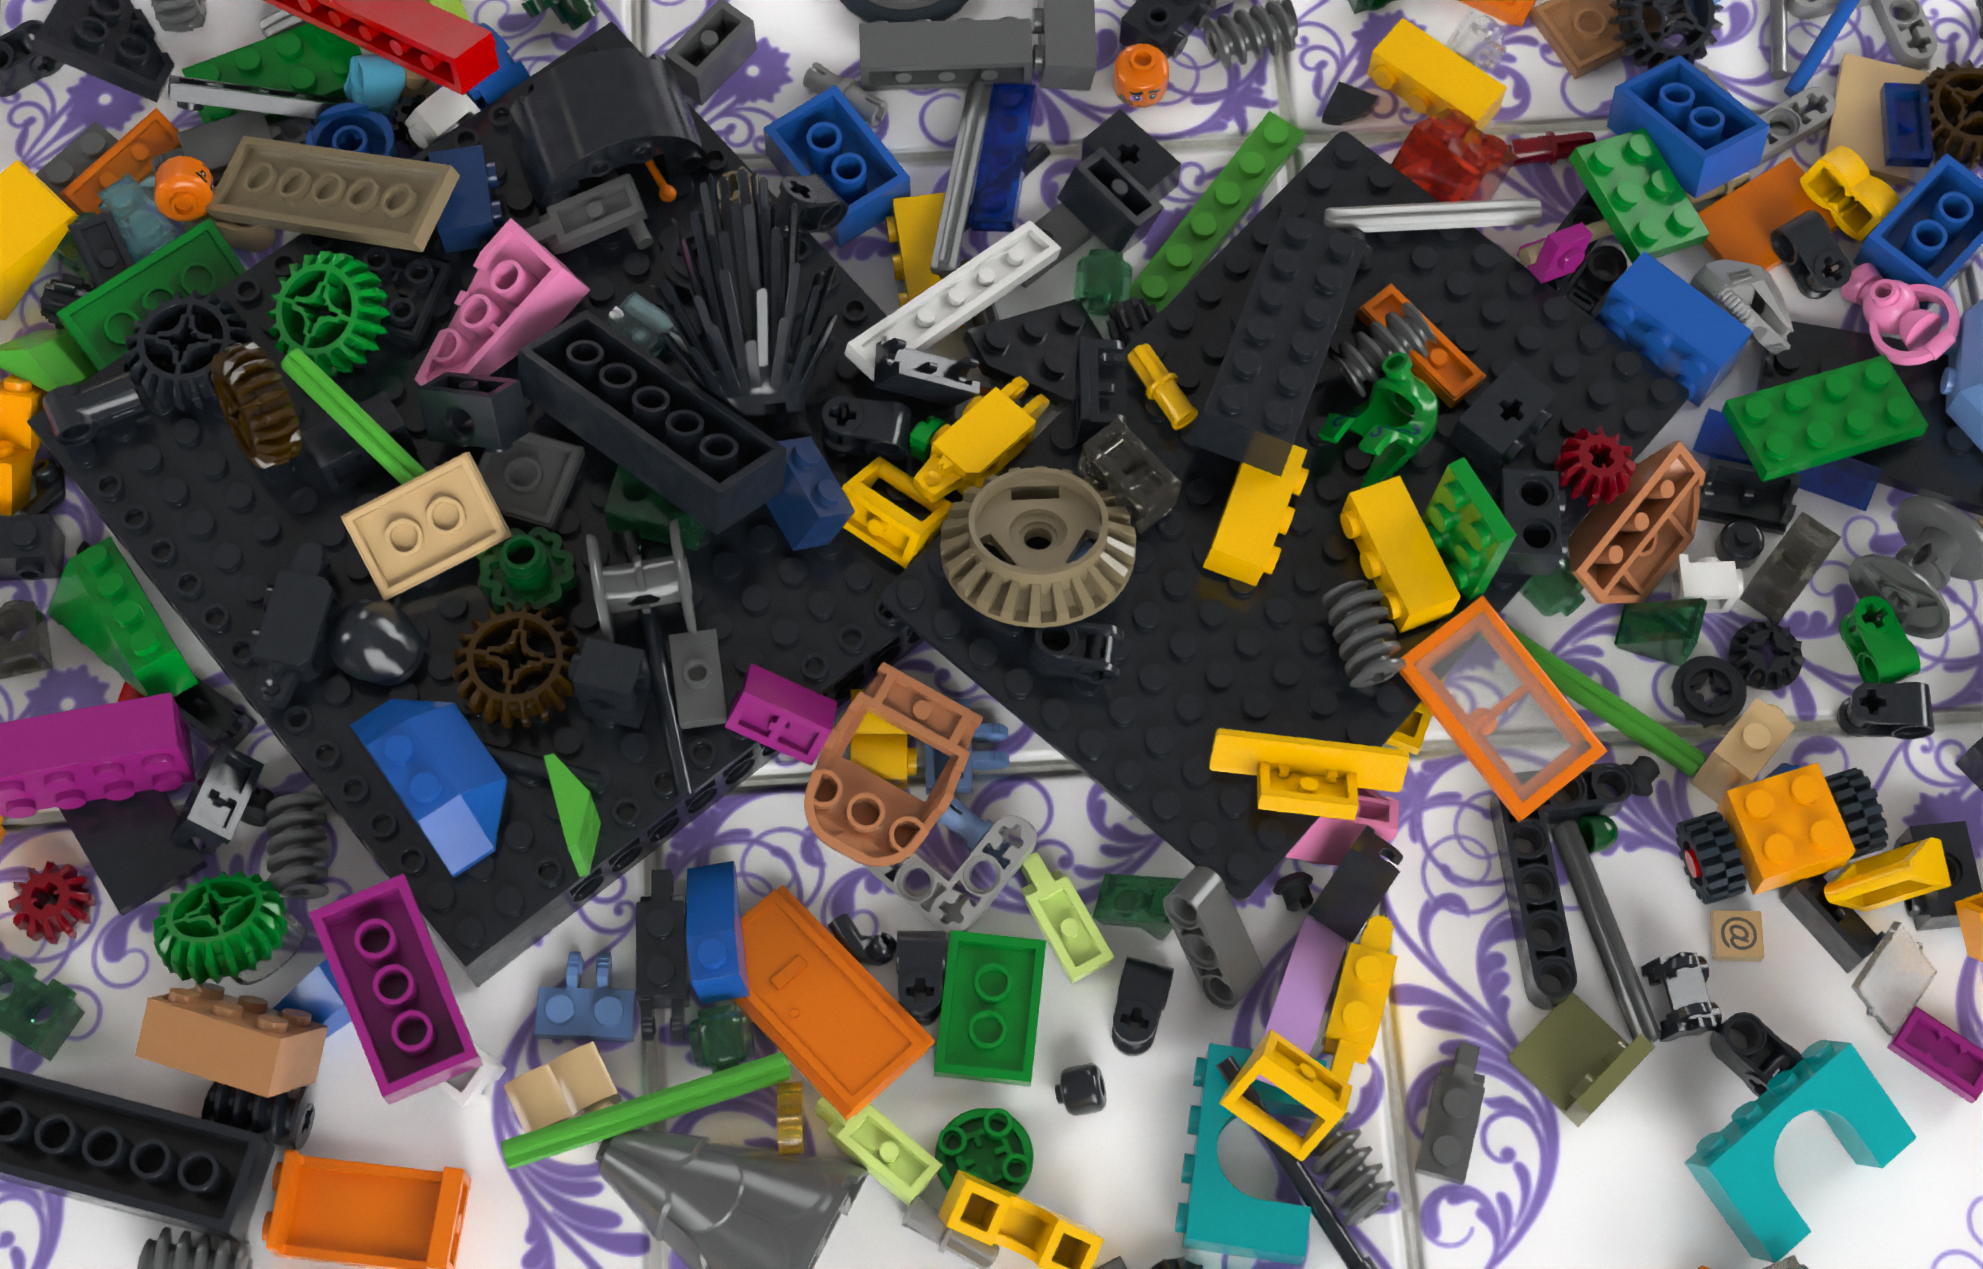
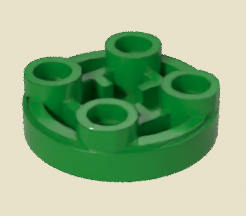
M977 1108L963 1112L952 1119L938 1136L935 1159L943 1166L937 1176L947 1193L959 1169L1015 1195H1019L1026 1187L1033 1169L1034 1154L1030 1137L1024 1127L1005 1109Z

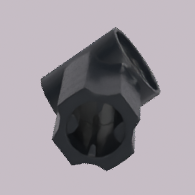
M129 371L85 388L76 385L57 387L49 391L42 399L56 442L60 446L65 447L82 445L96 436L98 428L145 411L140 393Z

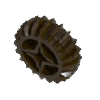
M1968 59L1960 67L1952 60L1944 69L1937 67L1931 72L1929 77L1920 82L1917 88L1918 92L1914 94L1911 103L1916 107L1912 109L1910 118L1920 119L1914 127V132L1918 134V139H1924L1922 151L1932 149L1936 152L1935 162L1941 160L1947 153L1959 163L1964 164L1970 171L1975 169L1977 165L1983 169V65L1975 68L1971 60ZM1971 111L1975 112L1974 114H1971L1967 120H1963V118L1967 117L1971 113Z
M254 342L232 345L223 349V352L213 355L210 369L212 372L211 379L215 386L214 392L218 397L219 407L223 411L225 421L231 429L232 436L236 438L239 448L244 451L246 458L258 468L266 469L271 466L277 467L287 463L289 459L298 456L299 451L302 449V432L299 428L300 420L296 416L295 405L288 394L289 390L285 387L281 374L277 372L274 362L268 358L266 351Z
M507 601L504 607L505 613L497 615L494 609L488 607L486 612L488 621L483 623L478 619L472 618L470 624L475 633H460L459 641L464 648L453 650V659L458 666L453 668L452 675L454 680L460 683L457 691L461 699H469L468 707L471 712L476 714L483 711L485 721L490 724L501 716L503 726L508 729L514 724L515 718H520L523 727L529 729L532 723L531 716L539 714L540 719L548 723L550 716L547 709L553 707L564 712L566 705L561 696L575 697L573 682L568 677L569 667L576 651L582 653V650L575 647L578 643L577 635L572 630L566 631L568 626L563 617L559 616L552 619V612L546 606L534 614L532 604L528 601L522 606L520 612H514L513 604ZM531 637L538 638L549 644L556 652V659L545 658L544 653L534 651ZM509 639L505 644L496 646L500 642ZM523 655L526 664L520 663L521 668L514 669V674H512L510 666L514 665L516 667L515 662L521 661ZM481 671L491 672L493 677L503 679L505 693L496 692L486 686L481 681ZM536 683H542L535 689L526 692V690L531 685H534Z

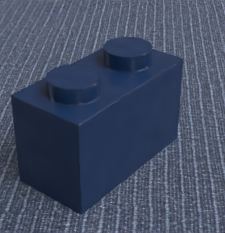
M483 145L429 152V162L451 165L460 175L437 222L438 232L445 253L478 248L479 243L484 239L489 243L491 241L490 236H495L498 233L497 227L505 225L501 200H493L492 189L500 188L496 162H487Z
M811 436L777 441L787 448L784 491L766 502V505L793 551L830 544L854 514L853 506Z

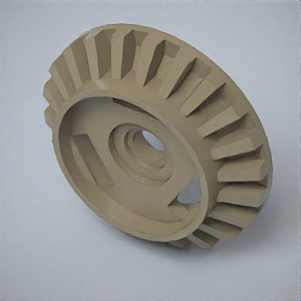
M1047 466L1023 469L1017 467L1009 469L1008 473L999 477L995 474L985 477L983 486L980 488L970 486L963 492V500L952 504L949 509L948 519L943 522L941 529V562L951 587L960 598L976 611L1011 625L1038 628L1055 627L1080 621L1097 613L1109 605L1122 592L1134 568L1136 533L1135 528L1130 524V514L1126 507H1119L1117 496L1112 491L1099 490L1098 481L1090 477L1081 479L1074 475V471L1064 468L1058 470L1047 468ZM1043 537L1049 540L1051 544L1045 549L1035 550L1028 547L1025 543L1030 538ZM1089 538L1097 540L1085 555L1070 563L1083 541ZM987 543L995 546L1008 563L991 554L983 544Z

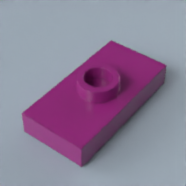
M1913 1006L1886 1048L1971 1104L1974 1103L1983 1091V1049L1919 1007Z

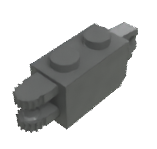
M246 111L178 132L177 135L181 148L156 156L151 161L154 173H156L160 165L169 158L177 156L193 157L202 161L210 169L214 178L213 186L217 187L243 136L305 144L307 132L301 118L268 124L264 113Z

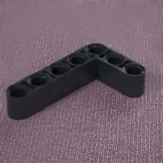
M1617 763L1590 765L1562 788V790L1570 795L1572 802L1563 803L1552 796L1520 822L1515 819L1496 794H1494L1490 802L1491 818L1524 988L1528 1000L1535 1007L1542 1010H1553L1558 1004L1563 1003L1574 991L1577 984V971L1547 825L1569 820L1579 821L1583 816L1594 814L1606 815L1608 817L1615 816L1622 809L1634 789V780L1631 773L1624 766ZM1541 770L1514 773V776L1523 785ZM1604 783L1612 786L1616 790L1618 797L1612 798L1603 795L1598 788V784ZM1524 838L1533 845L1534 852L1524 853L1519 851L1515 847L1513 839ZM1533 883L1542 890L1543 898L1533 899L1524 892L1522 884ZM1538 928L1547 931L1552 938V944L1542 945L1533 938L1531 930ZM1547 974L1556 977L1560 981L1562 991L1551 992L1542 985L1540 976Z

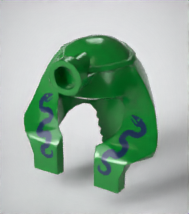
M1404 352L1393 353L1384 360L1382 369L1386 376L1373 384L1370 398L1342 415L1329 413L1325 425L1318 433L1322 440L1334 444L1338 443L1347 430L1363 437L1358 445L1359 449L1376 456L1370 464V469L1367 470V475L1364 476L1361 489L1390 479L1411 456L1416 454L1420 448L1430 441L1436 430L1439 411L1437 397L1426 382L1413 375L1410 370L1412 363Z

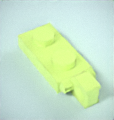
M1038 851L1029 855L1020 867L1029 884L1021 889L1025 898V904L1070 983L1073 984L1112 963L1115 957L1068 875L1063 876L1059 869L1050 873Z
M823 1096L816 1103L814 1113L829 1126L826 1134L834 1141V1144L857 1164L867 1169L870 1175L908 1207L942 1168L943 1165L870 1103L856 1116L853 1115L847 1121Z

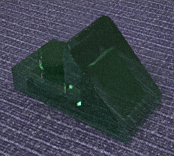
M1105 873L1092 918L1102 925L1141 928L1157 940L1164 941L1173 929L1163 906L1164 898L1179 884L1182 878Z

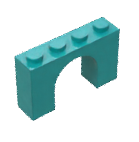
M1823 1039L1811 1044L1803 1051V1059L1791 1070L1783 1071L1774 1076L1767 1083L1768 1090L1755 1101H1749L1738 1107L1731 1115L1732 1121L1720 1132L1711 1133L1700 1140L1695 1147L1697 1152L1684 1162L1752 1258L1777 1263L1812 1232L1780 1187L1774 1168V1152L1777 1140L1785 1126L1796 1116L1811 1110L1816 1112L1827 1122L1854 1162L1864 1166L1883 1169L1917 1138L1850 1042Z
M1209 1043L1205 1058L1197 1057L1195 1063L1193 1086L1202 1088L1199 1106L1191 1105L1189 1111L1187 1134L1196 1136L1194 1153L1184 1154L1181 1183L1190 1185L1187 1203L1178 1202L1175 1232L1183 1233L1182 1248L1300 1266L1306 1257L1311 1207L1257 1199L1242 1193L1226 1178L1218 1160V1137L1222 1130L1238 1117L1219 1104L1220 1099L1229 1086L1216 1068V1065L1232 1055L1242 1069L1254 1050ZM1314 1059L1324 1067L1327 1066V1060ZM1256 1079L1251 1083L1270 1113L1308 1119L1317 1118L1318 1115L1282 1089Z

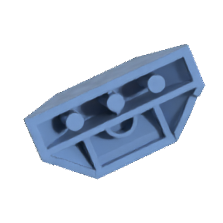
M1982 299L1962 314L1956 343L1943 353L1949 356L1948 367L1945 368L1942 375L1940 391L1942 394H1946L1945 412L1983 452Z

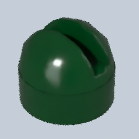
M1594 814L1583 816L1579 819L1578 827L1589 854L1603 852L1616 842L1618 827L1610 817Z

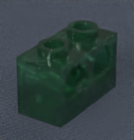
M618 464L603 510L608 530L618 533L638 530L640 531L641 538L671 545L669 525L674 519H678L683 548L699 551L706 529L705 526L687 513L672 510L675 507L673 503ZM636 492L648 494L641 501L634 502L628 500L629 496Z
M12 955L9 961L0 957V987L6 983L14 982L11 994L5 999L0 1000V1032L51 1062L85 1014L73 1001L77 993L54 978L51 979L48 985L34 978L38 970L15 955ZM53 1006V1014L50 1019L45 1023L35 1024L38 1012L44 1007Z

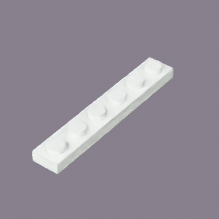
M1029 220L848 342L844 355L874 382L876 343L898 338L907 342V348L925 351L1058 258L1061 247Z

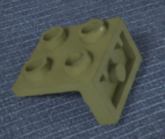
M1572 992L1563 1003L1558 1004L1509 1054L1507 1060L1579 1128L1646 1058L1655 1046L1641 1033L1629 1044Z

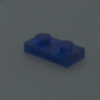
M1884 83L1880 90L1885 166L1929 168L1934 156L1928 84Z

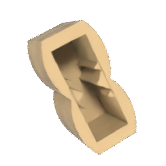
M594 1041L579 1046L550 1063L532 1069L504 1085L524 1133L610 1107L622 1101Z

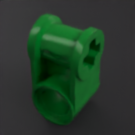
M1877 596L1864 597L1856 603L1853 611H1850L1842 618L1839 624L1840 636L1850 651L1864 683H1897L1919 674L1921 663L1918 652L1907 638L1892 606L1886 600ZM1883 614V618L1878 621L1877 618ZM1855 625L1856 629L1851 632V628Z

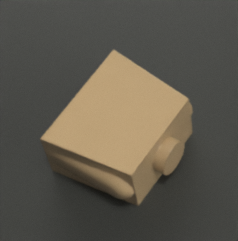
M1757 697L1715 748L1690 783L1719 805L1727 790L1753 782L1796 726L1787 720L1785 712L1779 706L1766 704Z

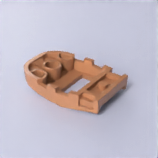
M883 662L878 668L877 676L864 692H859L848 706L845 714L832 729L823 746L815 770L812 771L804 799V811L810 829L826 846L859 864L870 867H887L904 861L919 848L929 835V831L941 815L946 813L952 802L956 786L970 755L968 749L974 732L981 725L983 716ZM867 711L950 756L926 802L842 757Z

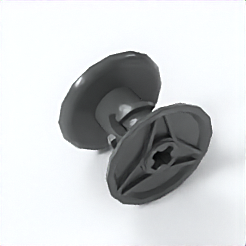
M1917 495L1904 499L1896 510L1897 528L1907 544L1896 554V559L1878 554L1856 557L1848 567L1849 582L1860 600L1867 596L1883 598L1892 606L1905 634L1929 640L1942 637L1950 628V610L1942 594L1938 591L1944 589L1950 581V576L1967 581L1983 579V529L1976 521L1958 508L1936 498Z
M674 519L669 525L673 555L642 560L641 555L633 556L634 562L606 567L603 564L597 538L592 534H586L594 598L604 641L615 643L613 613L642 609L643 614L651 613V607L676 602L682 603L687 630L693 635H698L692 600L693 590L687 557L685 558L678 519ZM648 594L653 595V596H647V597H642V598H636L637 596H642V595H648Z

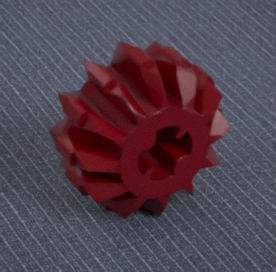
M1602 425L1595 428L1592 434L1583 427L1576 432L1573 438L1565 439L1560 447L1561 452L1555 461L1554 469L1561 472L1558 478L1559 486H1571L1573 488L1570 493L1571 500L1579 497L1581 494L1586 497L1589 507L1596 504L1598 499H1601L1608 505L1615 500L1617 495H1622V493L1628 490L1631 485V477L1636 471L1637 463L1629 459L1632 455L1633 446H1620L1618 444L1620 432L1612 435L1610 438L1605 436Z
M47 860L41 874L35 868L28 867L27 873L30 880L27 883L13 882V888L20 896L8 900L9 908L17 913L13 918V924L19 930H26V936L34 942L40 941L45 936V939L50 944L57 945L62 932H65L70 938H77V930L73 926L77 922L91 924V917L83 910L96 905L93 895L87 893L91 888L90 881L85 876H77V869L70 864H65L59 870L55 862ZM49 901L57 902L55 905L47 904Z

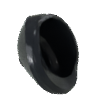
M374 598L358 600L345 607L336 616L328 638L331 657L339 668L357 679L378 685L392 686L408 679L419 667L425 653L424 640L411 619L397 606Z

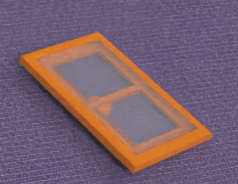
M1483 595L1401 657L1405 659L1407 666L1399 671V673L1518 822L1526 818L1608 752Z

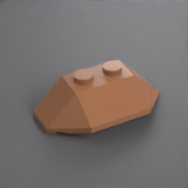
M1673 441L1636 464V471L1631 477V485L1628 490L1622 493V495H1617L1615 500L1608 505L1600 499L1569 537L1570 571L1597 604L1644 603L1670 570L1677 556L1682 554L1694 539L1700 509V486H1704L1706 473L1681 441Z

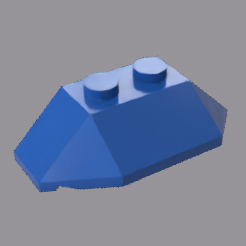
M390 699L350 725L453 878L495 852L498 838L497 832L508 780L455 703Z

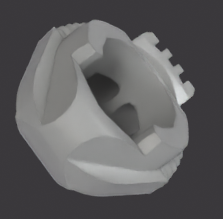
M1723 259L1705 263L1693 276L1690 282L1692 287L1753 331L1749 340L1759 342L1774 355L1790 349L1791 345L1787 341V335L1793 332L1794 329L1783 296L1771 274L1764 268L1754 264Z

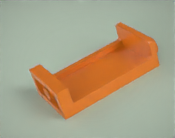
M286 1149L283 1162L278 1161L274 1168L272 1190L277 1192L273 1211H267L263 1220L262 1241L266 1242L267 1250L276 1257L374 1269H455L472 1178L462 1168L444 1166V1171L440 1172L305 1156L300 1154L298 1150Z

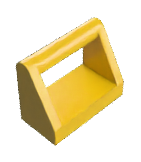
M879 456L843 485L842 489L855 510L843 528L906 569L928 547L942 529L943 522L947 521L949 509L953 503L943 497L932 504L913 487L914 478ZM878 478H881L933 513L921 522L872 490L871 487Z
M1930 837L1846 864L1824 887L1825 897L1831 904L1869 912L1950 887L1952 885L1942 842L1939 839Z
M1271 1029L1220 1099L1219 1104L1302 1162L1345 1115L1353 1086ZM1259 1074L1318 1115L1303 1138L1242 1096Z

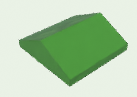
M66 329L38 330L0 345V368L24 380L32 381V384L48 392L64 385L79 386L97 373Z
M554 753L545 755L544 759L567 848L579 877L589 875L601 826L593 799L587 788Z

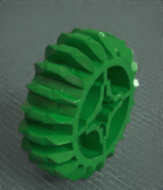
M320 251L318 257L313 254L304 255L303 265L298 263L289 264L291 277L277 278L282 289L280 293L269 294L272 300L277 302L276 309L266 313L270 319L276 321L268 330L273 337L279 339L275 348L280 353L286 355L296 348L301 349L328 376H336L338 371L343 373L352 372L353 362L360 365L367 363L365 351L367 349L371 351L380 350L374 341L376 335L388 333L380 325L382 318L391 315L386 308L380 306L389 297L384 290L378 288L382 280L376 274L370 272V267L366 263L354 260L353 256L342 252L335 254L330 251ZM320 310H323V311H326V312H330V311H331V312H334V313L338 314V316H337V317H332V316H329V315L325 316V315L319 314V311H320Z
M241 870L233 876H228L225 871H222L218 877L208 879L204 875L202 882L195 885L186 883V890L184 892L170 894V903L159 907L160 916L153 920V936L155 939L153 943L163 965L167 967L169 973L178 974L181 981L193 978L200 985L209 978H212L216 984H219L224 977L234 976L238 979V975L242 971L247 969L256 971V964L259 961L272 960V950L283 947L282 937L288 933V921L285 914L287 909L283 898L279 897L278 891L274 888L272 882L263 881L259 874L247 877L244 871Z

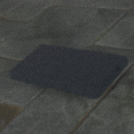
M151 789L135 792L132 797L124 800L102 798L86 801L85 805L79 808L60 809L115 907L122 916L208 866L192 837L182 845L169 840L179 815L164 791Z

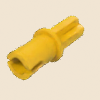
M1146 343L1133 348L1127 355V361L1147 388L1145 394L1148 399H1155L1171 422L1174 430L1181 429L1191 423L1197 417L1198 411L1192 406L1177 385L1179 379L1177 375L1168 372L1149 344Z

